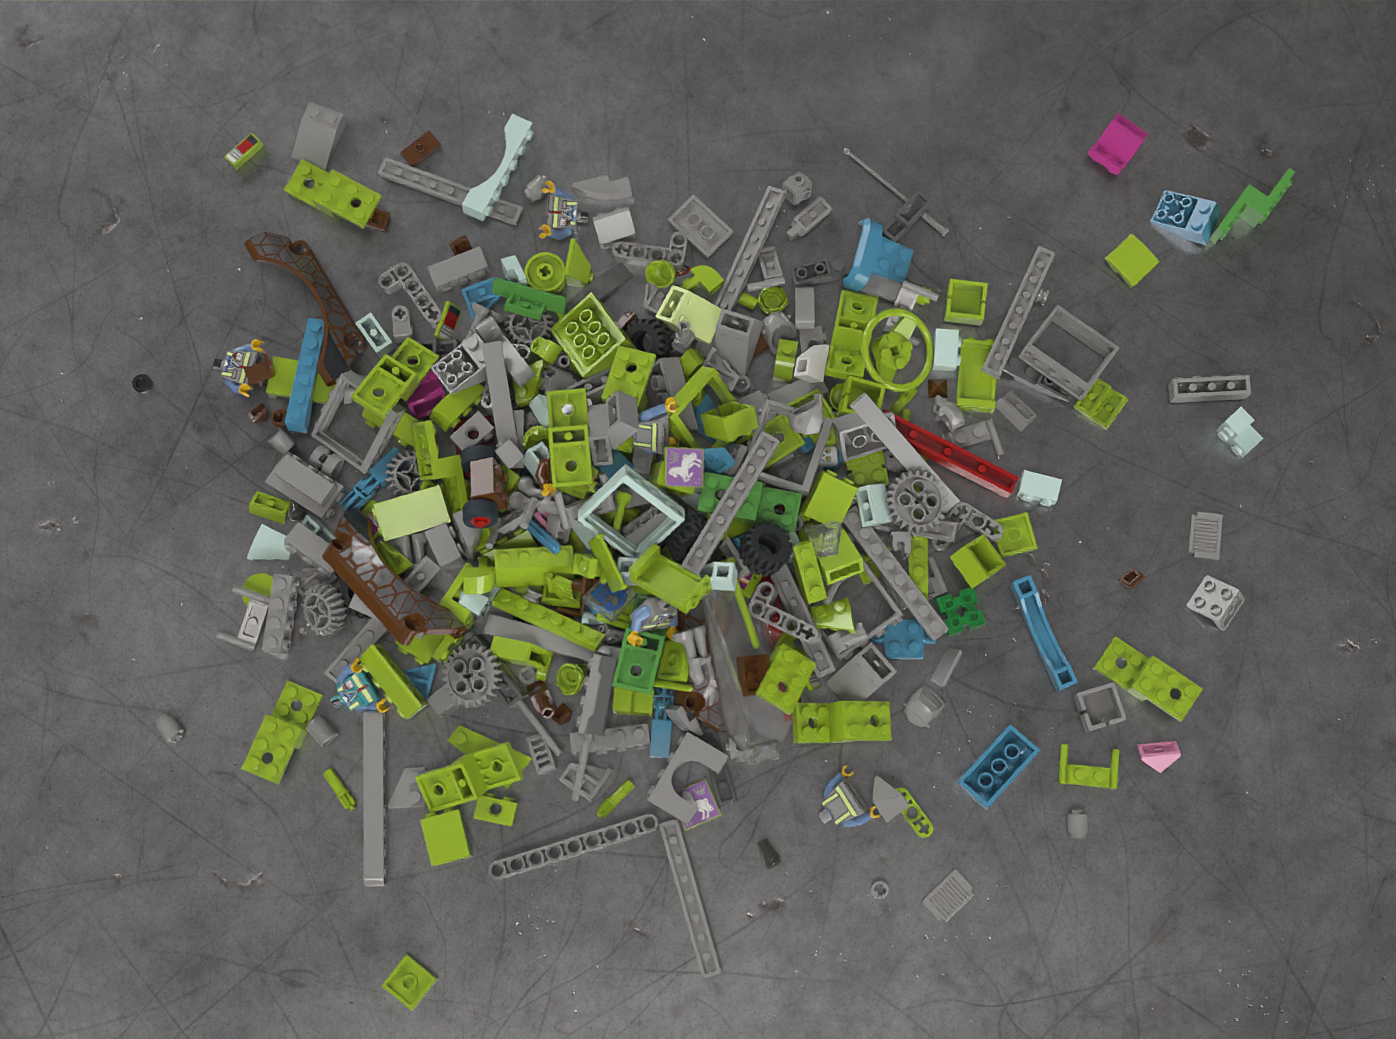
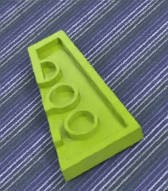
M461 725L457 727L447 740L465 755L500 744ZM513 750L523 772L532 758ZM496 761V767L502 770V765ZM514 782L503 786L509 789Z

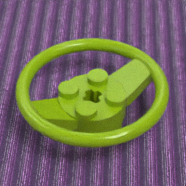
M892 308L879 312L866 325L861 339V355L866 370L876 383L886 385V389L902 392L914 389L927 378L934 361V345L928 328L919 317L910 311ZM890 316H900L902 318L889 333L877 337L872 343L871 353H873L875 359V370L869 356L871 332L882 319ZM917 326L926 343L927 356L924 368L918 377L911 382L905 384L892 383L896 370L904 368L910 360L913 346L909 339Z

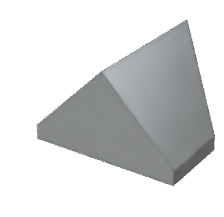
M879 776L874 778L873 803L887 823L909 805L900 792Z

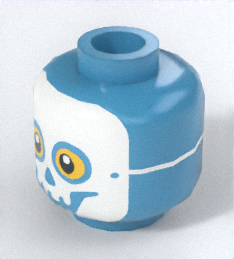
M836 445L825 446L819 464L826 471L827 469H839L840 463L844 461Z

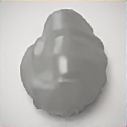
M940 395L935 396L932 409L936 413L935 420H942L950 429V432L965 424L964 413L957 404L942 398Z

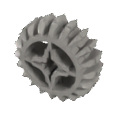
M545 310L541 318L542 322L524 316V320L515 326V323L522 315L507 314L506 318L509 321H504V326L507 327L504 329V333L507 334L506 338L511 340L510 343L526 345L530 348L535 340V333L543 329L538 337L551 340L550 330L554 326V321H551L552 315L547 314L548 310ZM528 320L532 328L530 329L531 334H529V331L527 330ZM515 333L527 335L528 340L519 338Z
M405 450L403 454L399 452L397 453V458L392 457V463L386 465L391 470L385 471L386 475H390V477L385 479V482H391V485H388L387 488H394L395 490L392 492V495L399 493L398 497L416 492L412 491L415 482L423 481L420 480L417 464H415L417 463L415 450L411 451V453L408 450ZM403 461H409L405 471H397ZM411 472V475L414 476V477H416V478H413V479L410 480V477L407 476V475H405V474H408V473ZM397 478L404 481V488L399 484Z
M321 583L313 585L305 591V596H303L304 602L301 604L304 607V610H302L305 614L304 619L307 620V626H311V631H315L317 635L328 636L335 634L346 623L344 619L347 616L345 613L346 607L343 604L345 600L341 599L342 594L337 593V588H333L332 584Z

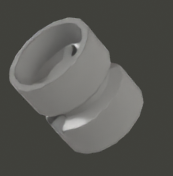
M321 444L313 451L308 464L317 470L321 469V473L333 479L343 467L345 460L336 453L331 454V450Z

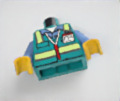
M356 658L353 663L342 668L337 678L336 690L339 694L330 699L333 706L338 708L346 704L350 711L386 712L390 708V706L384 705L387 699L383 698L378 701L380 699L379 691L368 674L363 670L365 665H358L357 663L360 659Z

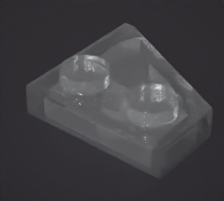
M840 521L804 527V531L819 557L838 555L842 528Z

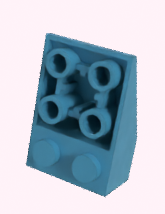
M1165 190L1150 223L1188 241L1207 245L1221 215V211L1215 201Z

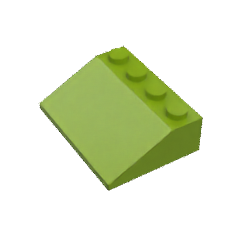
M592 292L552 326L550 330L584 379L612 367L618 346L637 349L605 304Z

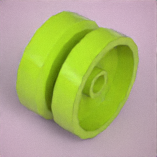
M541 252L528 260L525 266L528 287L555 295H560L565 290L567 285L564 276L565 266L557 255L550 252Z

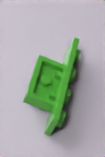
M497 277L493 280L492 293L508 298L504 305L505 311L539 321L545 310L560 314L565 312L567 301L565 297Z

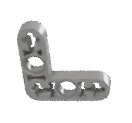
M965 502L957 503L945 519V521L958 523L957 535L963 526L967 525L979 534H985L990 541L996 542L1003 537V528L999 523ZM966 508L967 514H961L959 517L961 522L956 519L959 516V509L963 510ZM981 517L984 523L981 526H975L973 520ZM988 522L990 523L989 528L992 530L998 529V535H991V531L986 528ZM932 539L933 548L937 551H945L952 543L944 541V545L940 544L938 546L937 541Z

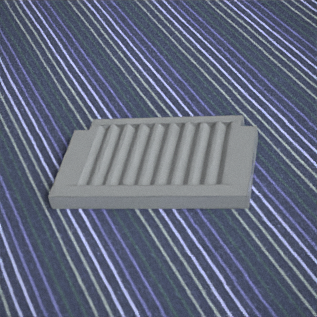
M1197 512V515H1191L1188 553H1194L1193 557L1219 560L1222 514Z
M954 869L921 902L939 921L943 919L947 922L974 896L971 891L973 887Z

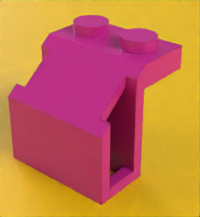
M1118 113L1087 154L1095 162L1105 166L1109 172L1118 175L1149 134Z
M433 370L428 373L407 400L412 416L416 419L430 415L433 408L446 397L441 383Z

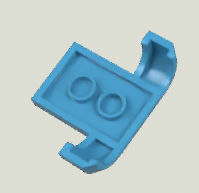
M870 218L859 221L858 224L863 225L851 271L842 280L844 286L859 292L867 284L871 273L903 284L907 277L913 250L882 237L883 226L881 223Z

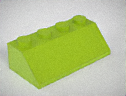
M364 408L362 417L365 420L364 423L373 429L375 427L380 429L386 417L384 419L378 417L366 408ZM404 412L392 437L396 438V442L405 448L409 446L415 450L410 423L421 421ZM436 432L434 437L435 442L438 444L441 438Z
M573 545L560 546L561 550L556 554L550 552L545 546L494 549L496 588L547 585L545 578L547 573H552L553 578L557 575L566 579H574V574L571 573Z
M380 643L372 644L359 657L361 661L360 666L365 665L363 670L366 673L370 672L374 677L372 679L373 683L378 688L382 687L386 692L384 694L385 698L390 703L394 702L398 707L396 711L403 719L405 717L407 720L411 719L428 705L425 698Z

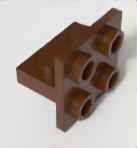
M769 654L736 657L741 697L756 695L771 665Z

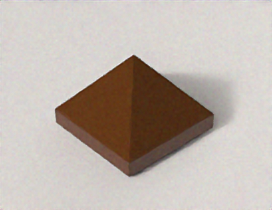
M465 234L449 243L455 256L472 250Z
M928 379V398H935L936 395L948 398L947 379Z
M261 403L249 412L248 416L253 422H266L268 409Z
M1131 568L1118 581L1132 589L1137 587L1145 576Z
M562 703L551 718L557 724L563 725L570 722L573 710Z

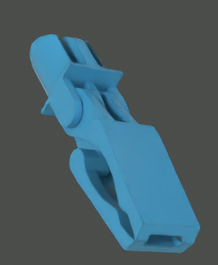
M397 447L391 449L368 471L370 474L368 478H363L355 486H352L353 490L339 502V505L344 506V509L347 511L353 508L360 510L366 503L368 504L377 494L379 486L384 488L389 483L385 482V479L390 477V475L385 474V471L391 469L386 465L392 463V457L397 458V453L402 452ZM403 461L397 471H401L409 461Z
M655 687L653 711H656V715L652 718L650 757L668 759L670 755L672 720L666 713L665 708L669 705H674V690L670 689V694H667V689L663 688L662 694H659V688Z

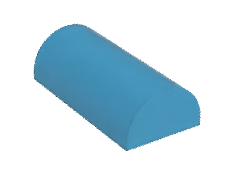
M1010 724L963 775L958 784L973 800L983 808L988 809L1037 756L1040 749Z

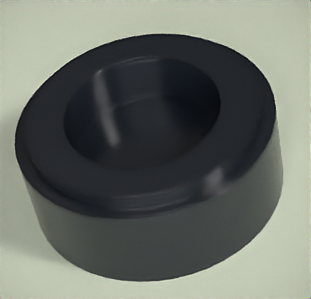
M139 374L134 377L132 386L138 393L146 394L152 389L153 382L147 375Z

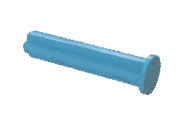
M531 518L526 529L553 554L560 552V544Z

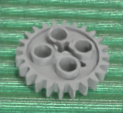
M910 470L907 472V476L902 473L900 479H894L895 484L889 485L891 490L887 491L886 494L890 498H887L885 502L890 503V506L886 510H892L889 517L895 516L896 519L893 523L900 522V529L907 526V532L913 528L914 533H918L919 530L924 533L927 531V528L932 530L934 528L933 524L937 526L940 524L939 520L944 519L941 513L947 512V509L943 507L948 504V501L943 500L947 494L941 493L945 488L944 486H937L940 480L932 481L934 475L927 477L926 471L920 475L919 470H916L913 475ZM913 484H917L920 487V492H916L913 489ZM900 497H904L907 500V505L901 504ZM927 498L933 501V507L927 504ZM913 511H917L920 514L919 520L913 516Z
M466 644V646H459V650H453L454 656H447L450 662H444L447 670H442L446 674V677L442 678V680L447 681L444 688L450 689L447 695H454L452 701H458V705L465 704V707H478L479 705H485V701H492L491 696L497 695L494 689L501 688L497 681L503 680L498 677V674H501L503 671L497 669L501 665V663H495L497 656H491L492 650H486V646H479V644H473V646L472 644ZM479 661L482 663L481 668L478 667ZM462 663L464 664V669H463V671L461 670V664H462ZM481 680H482L483 683H484L483 688H481V686H480ZM464 682H465V684H466V689H465V691H464V689H463V684H464Z

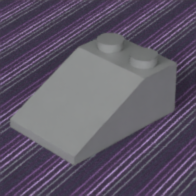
M309 102L300 123L291 158L299 162L301 159H304L326 171L347 124L344 114Z
M857 413L832 419L836 447L844 462L887 449ZM883 413L896 427L894 414Z

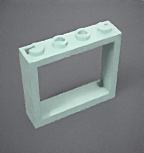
M626 464L578 509V521L583 523L584 527L591 529L596 536L603 533V539L612 548L622 552L627 558H640L653 543L658 545L685 520L684 508ZM623 482L669 516L637 546L592 513Z

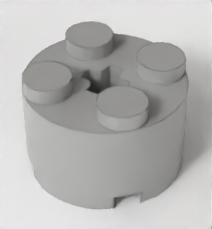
M549 364L547 365L549 369L542 371L541 377L543 380L539 387V394L547 396L546 391L567 390L566 387L575 384L576 379L573 378L571 372Z

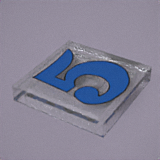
M599 580L582 597V601L612 623L636 599L637 593L630 587L612 593L608 583L601 584Z

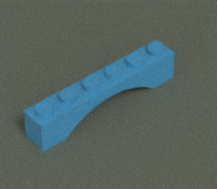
M308 318L285 418V424L289 431L308 433L313 392L318 372L317 363L324 340V322L321 319Z
M1031 575L1012 582L1009 586L1055 691L1058 692L1077 684L1078 681L1071 665L1060 649L1047 621L1039 593Z

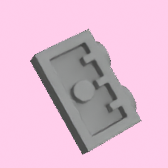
M1206 575L1188 602L1187 607L1212 619L1219 629L1225 631L1245 599L1239 589Z

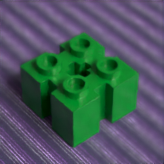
M974 588L958 591L955 598L948 594L935 599L934 603L938 615H944L945 620L943 622L949 628L945 633L946 638L961 634L964 631V627H967L968 631L983 627L986 624L981 609L976 610L975 608L978 599ZM958 608L964 612L962 617H960V614H956Z

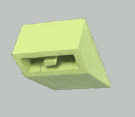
M672 285L655 317L657 320L663 321V324H666L669 330L675 332L678 331L677 325L679 321L685 320V324L689 322V329L695 334V339L710 345L716 333V325L722 309L686 289Z

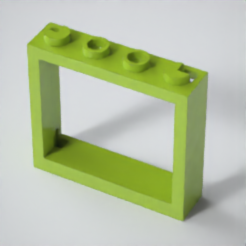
M702 366L674 396L676 400L674 404L677 405V410L675 412L666 411V413H669V430L682 448H700L678 415L708 382L723 404L729 401L738 402L729 392L728 386L719 377V372L714 368ZM718 439L711 448H722L726 444H733L735 441L725 442Z

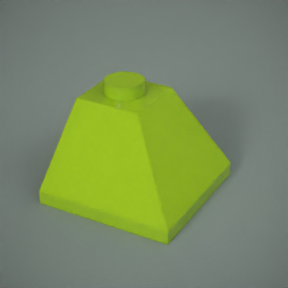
M571 239L564 272L567 286L585 288L594 280L595 272H592L590 263L575 239Z

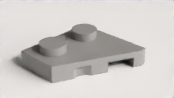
M647 282L645 284L644 309L656 315L672 285L680 287L679 284L673 282L669 287L657 288L653 283Z
M570 763L559 778L560 782L572 790L578 764ZM587 765L580 795L592 802L613 770Z
M425 767L404 769L388 803V809L426 807V802L415 780L417 775L426 772Z

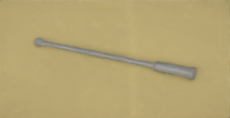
M850 148L844 149L845 155L851 156L905 202L909 200L856 157ZM927 212L923 213L922 218L940 232L943 237L950 231L948 228H945Z

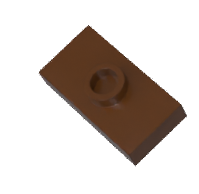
M429 130L400 153L411 167H415L441 147V144Z

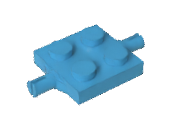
M902 620L894 627L891 624L885 628L887 632L879 638L874 636L870 639L873 644H882L886 659H924L925 644H937V640L932 642L929 636H925L923 628L917 620Z

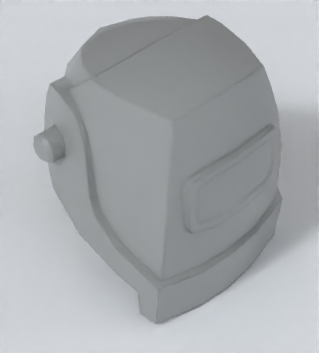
M780 311L774 312L762 320L764 324L761 332L775 356L777 355L779 339L796 341L799 344L797 331L790 320L791 316H786L784 312Z
M814 394V400L797 408L789 415L790 427L793 431L806 435L819 433L821 423L823 422L821 394Z
M925 684L911 695L907 703L903 704L905 707L904 713L911 724L917 725L920 728L925 726L929 728L931 726L930 723L942 712L946 702L936 690Z

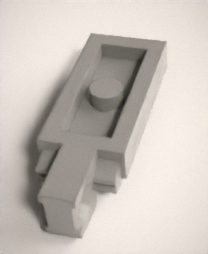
M819 196L793 219V222L790 224L792 228L786 232L787 238L792 241L798 235L801 237L804 234L806 235L833 211V208Z

